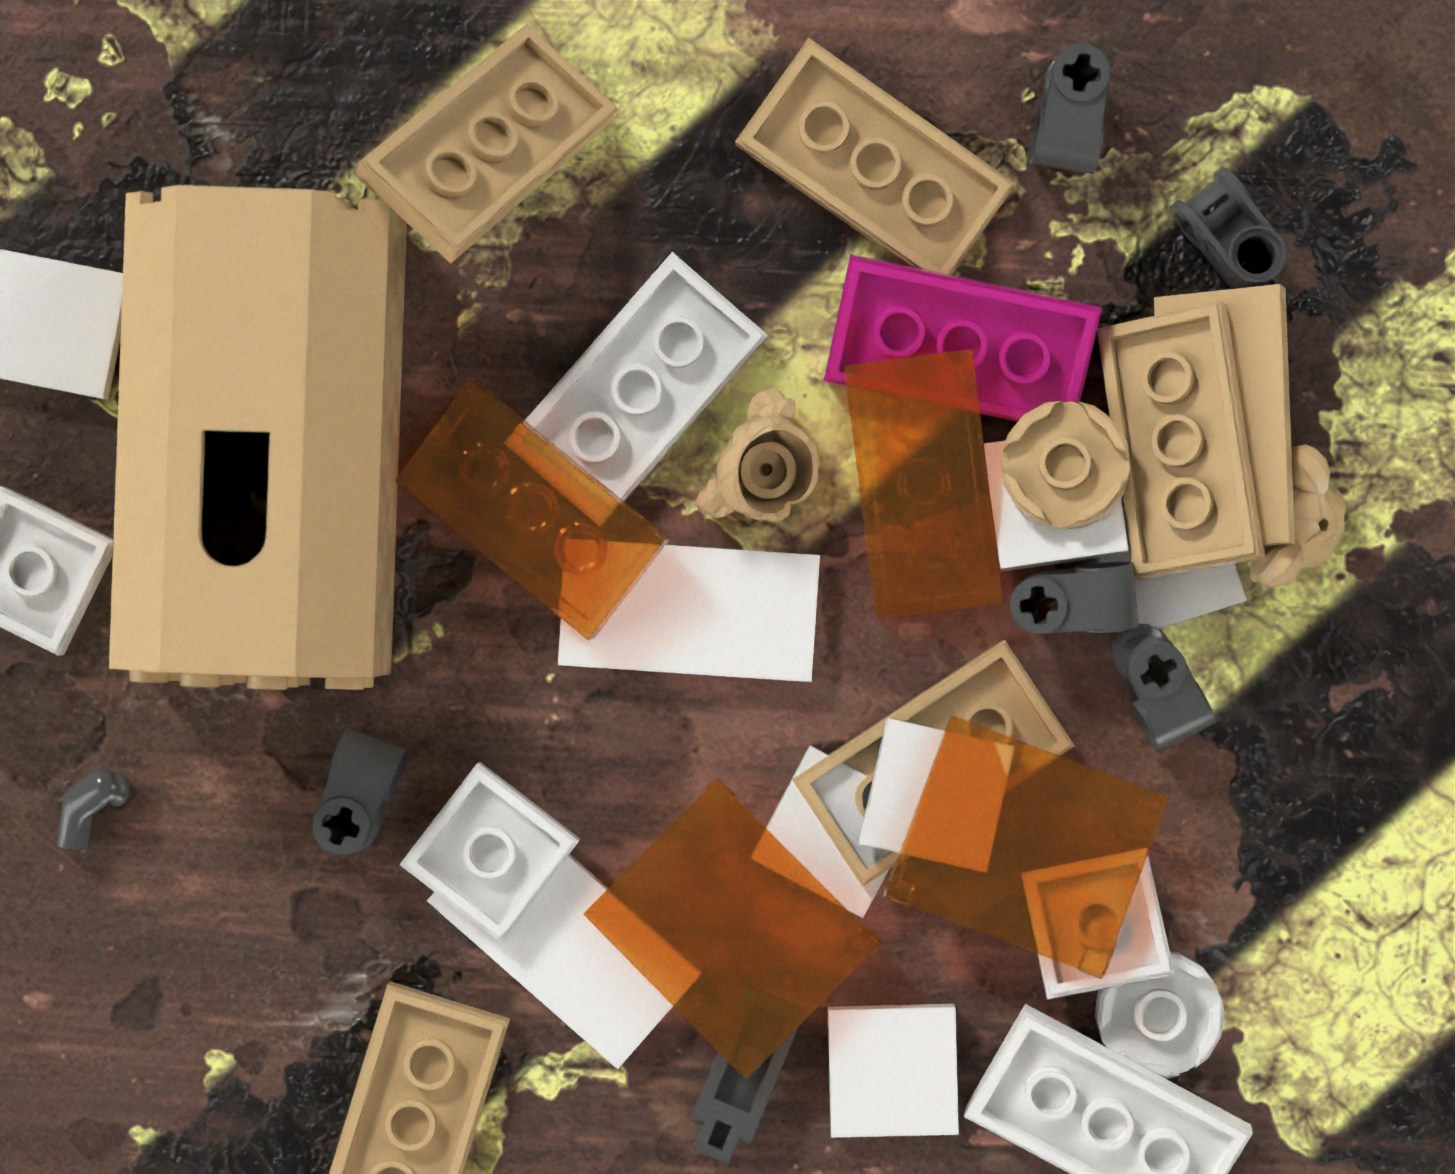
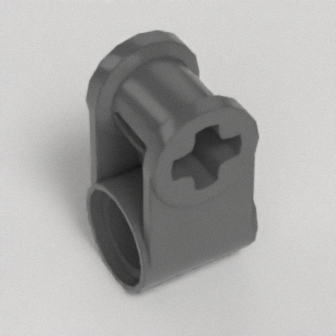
M1087 43L1071 45L1065 48L1048 66L1044 77L1040 108L1037 112L1033 128L1029 156L1030 164L1094 174L1096 171L1103 143L1105 123L1103 116L1110 79L1109 62L1105 54L1097 47ZM1075 63L1081 65L1080 71L1082 76L1091 78V81L1087 82L1079 91L1073 90V80L1071 78L1063 76V73H1066Z
M1220 167L1213 173V181L1188 201L1177 200L1170 206L1172 217L1183 234L1195 247L1202 251L1224 282L1232 289L1265 286L1283 269L1287 256L1286 246L1281 236L1255 206L1252 197L1240 180L1225 167ZM1217 203H1222L1221 206L1209 215H1203ZM1243 245H1252L1263 251L1267 258L1266 271L1261 274H1253L1244 270L1238 262V248Z
M1105 562L1081 565L1075 568L1034 572L1016 586L1011 595L1010 610L1012 617L1020 628L1035 634L1077 631L1083 633H1109L1138 628V614L1133 563ZM1039 586L1044 587L1046 597L1057 598L1058 604L1047 613V617L1041 616L1039 606H1029L1027 600L1038 591Z
M1138 623V628L1122 631L1118 634L1112 646L1111 656L1113 664L1132 700L1133 711L1143 731L1158 753L1216 723L1213 710L1203 691L1193 678L1184 656L1175 646L1168 643L1159 629L1150 624ZM1148 658L1151 660L1149 664L1146 661Z
M349 727L345 730L334 752L328 772V780L313 818L312 829L314 838L321 848L331 854L345 855L362 851L374 842L389 802L393 798L403 776L409 755L407 748ZM352 810L351 821L355 825L360 826L359 834L346 836L341 840L342 829L333 824L334 817L348 814Z

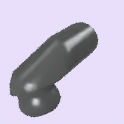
M108 768L93 769L67 789L63 798L56 846L74 850H88L93 815L107 804L121 806L128 799L130 782L123 772L110 773Z

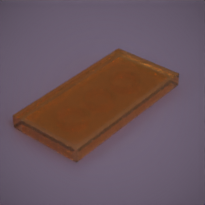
M972 348L844 365L876 619L1003 604Z
M468 380L395 480L587 640L596 637L670 540L669 537L476 380Z

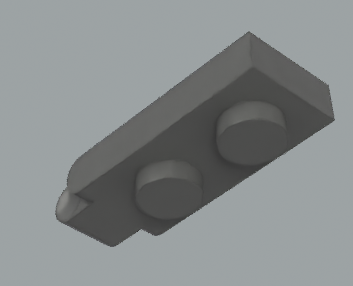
M745 983L690 1121L701 1125L692 1148L693 1150L728 1164L738 1141L750 1145L805 1012L803 1006Z

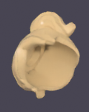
M776 387L766 388L758 392L751 399L747 411L748 421L743 425H739L728 441V445L722 450L717 460V476L710 479L706 488L698 494L695 505L701 514L720 518L733 513L735 510L755 520L780 522L789 516L791 504L804 501L813 491L817 483L819 469L817 448L804 431L792 424L796 411L795 401L791 398H786ZM766 463L769 467V473L762 475L760 467Z
M1307 444L1291 447L1295 544L1264 546L1265 558L1247 561V566L1250 568L1248 572L1250 579L1253 582L1260 581L1262 587L1276 588L1281 585H1288L1295 580L1300 569L1317 567L1326 562L1334 553L1344 530L1346 502L1340 491L1329 485L1331 471L1326 458L1317 449Z

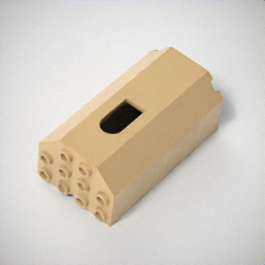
M191 185L162 187L161 201L153 202V193L138 191L126 193L109 669L129 670V682L169 683V681H180V686L221 687V685L247 683V688L285 690L287 687L310 685V677H325L326 689L364 690V688L374 687V677L391 674L407 223L385 201L367 198L359 199L357 210L350 208L349 200L336 197V193L319 190ZM205 431L270 433L266 540L260 553L252 561L241 566H226L217 562L208 554L203 545L202 504Z

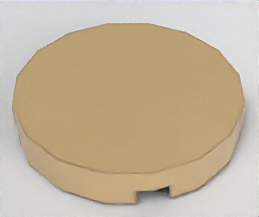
M1047 402L1024 414L1008 433L1001 459L1003 484L1016 508L1035 523L1059 530L1087 527L1108 515L1123 497L1131 471L1128 444L1116 422L1096 406L1082 402Z

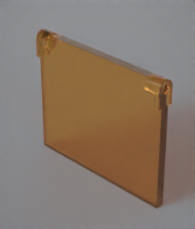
M950 715L897 860H895L889 879L884 885L883 897L905 906H913L1102 979L1109 968V963L1116 947L1117 937L1169 797Z
M719 778L715 782L709 783L706 786L705 792L583 913L745 1079L869 955L875 954L877 947L882 943L735 797V794Z

